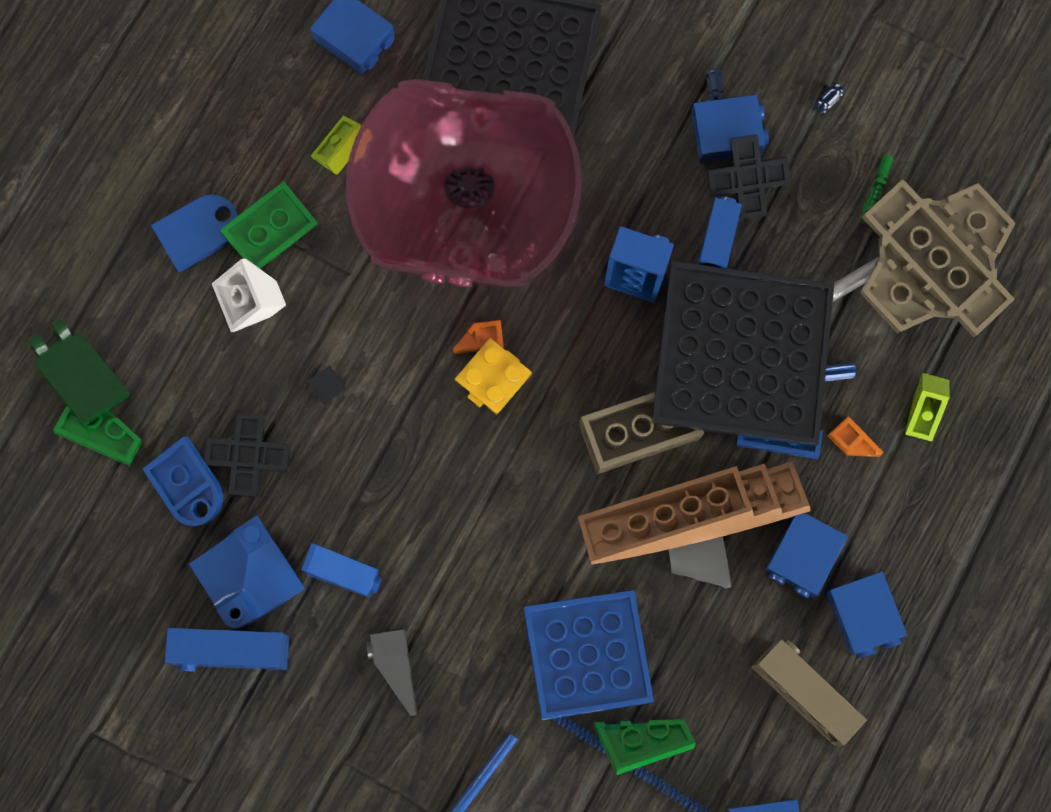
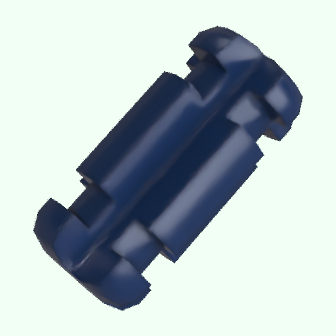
M711 69L706 72V76H709L706 79L707 91L711 95L708 96L709 101L724 98V94H721L723 92L722 77H719V75H722L720 69Z
M833 83L815 101L814 107L820 113H825L843 95V87L838 83Z

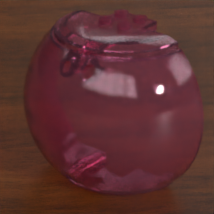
M418 79L399 82L398 88H393L375 105L363 122L352 146L347 166L346 198L349 215L359 242L366 253L372 256L371 261L392 271L420 276L421 279L428 280L429 282L444 284L445 281H448V283L455 284L456 286L471 288L472 285L496 288L522 287L528 285L529 280H533L554 261L566 244L578 216L582 195V167L577 144L567 121L559 109L555 108V102L539 94L504 90V95L460 90L455 89L450 83ZM470 165L472 169H477V167L483 168L484 172L492 175L494 179L495 193L493 198L487 204L476 208H464L450 202L444 193V183L446 176H449L453 169L461 170L465 169V166L470 167ZM482 191L486 195L489 193L488 191ZM462 197L461 200L469 202L470 198Z

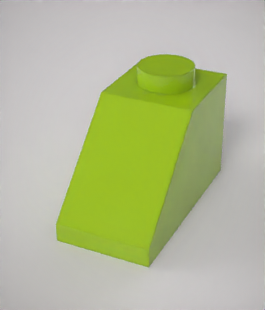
M922 373L914 394L905 431L906 435L933 441L950 398L948 379Z

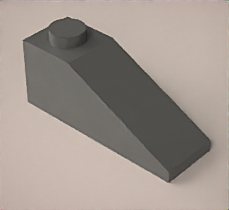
M405 630L371 634V641L366 642L368 658L374 659V664L410 716L417 715Z

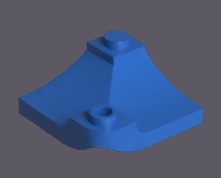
M258 516L233 530V533L189 564L214 603L224 623L234 629L250 625L305 590V587ZM234 609L240 610V616L237 619L231 617V612Z

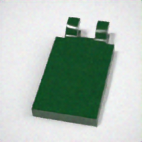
M60 319L52 324V328L55 330L53 334L59 340L58 342L47 348L38 334L28 341L32 345L30 346L31 350L39 358L34 361L35 367L83 427H85L129 397V392L80 332L72 336L67 326Z

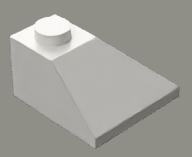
M247 259L238 261L212 283L231 332L270 318L286 306L277 281Z

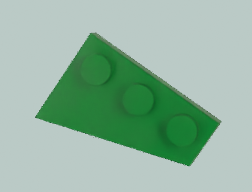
M66 406L53 429L56 435L130 466L142 443L141 439L109 411L83 427Z
M684 719L650 720L648 723L631 724V721H620V724L605 725V722H595L594 729L616 775L694 749L696 744Z

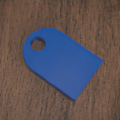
M207 195L196 199L151 226L180 273L229 244L220 233V229L235 219L238 213L233 204L227 199L217 195ZM229 210L231 216L227 221L220 222L217 220L219 211Z
M182 437L143 468V471L172 515L182 524L188 526L204 525L211 522L219 514L223 503L221 486L189 437ZM200 502H204L208 507L205 517L200 516L197 511Z

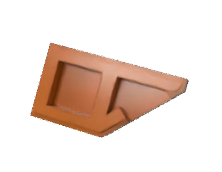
M501 320L473 323L464 337L453 348L454 354L477 352L490 338L504 348Z
M849 416L827 435L846 456L880 457L884 453Z

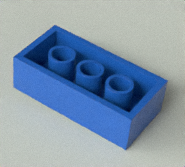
M620 226L609 257L604 286L655 303L674 244L669 243V239L663 236L654 235L651 237Z
M167 628L165 663L178 666V671L195 672V666L287 670L290 636L276 632Z

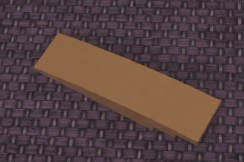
M793 461L769 469H766L765 464L740 472L737 466L578 516L589 558L593 565L677 548L752 529L809 512L810 505Z

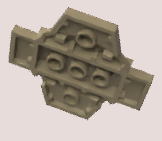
M902 179L862 216L864 221L879 236L877 239L879 241V258L860 294L897 333L933 317L951 319L955 317L975 337L1015 300L996 279L997 269H995L994 262L1008 239L1015 222L979 183L950 195L943 200L935 201L932 198L921 199Z

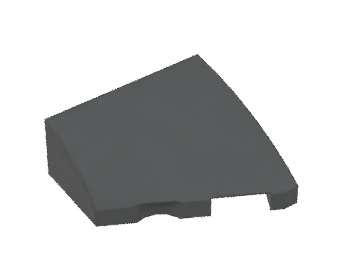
M723 536L666 550L672 574L690 577L700 582H708L722 586L725 589L731 588Z

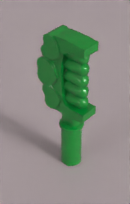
M884 155L878 172L875 175L876 180L862 208L859 220L862 223L867 224L862 216L881 197L893 162V157L890 155Z

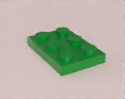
M283 181L220 229V233L241 259H247L261 269L316 227L318 222Z

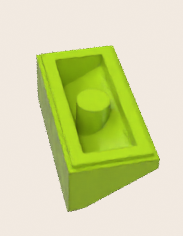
M342 116L311 157L337 175L368 138V133L361 124Z

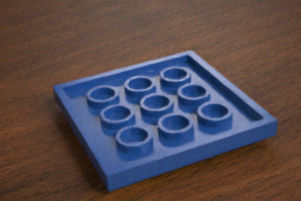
M634 590L523 608L541 720L654 702Z

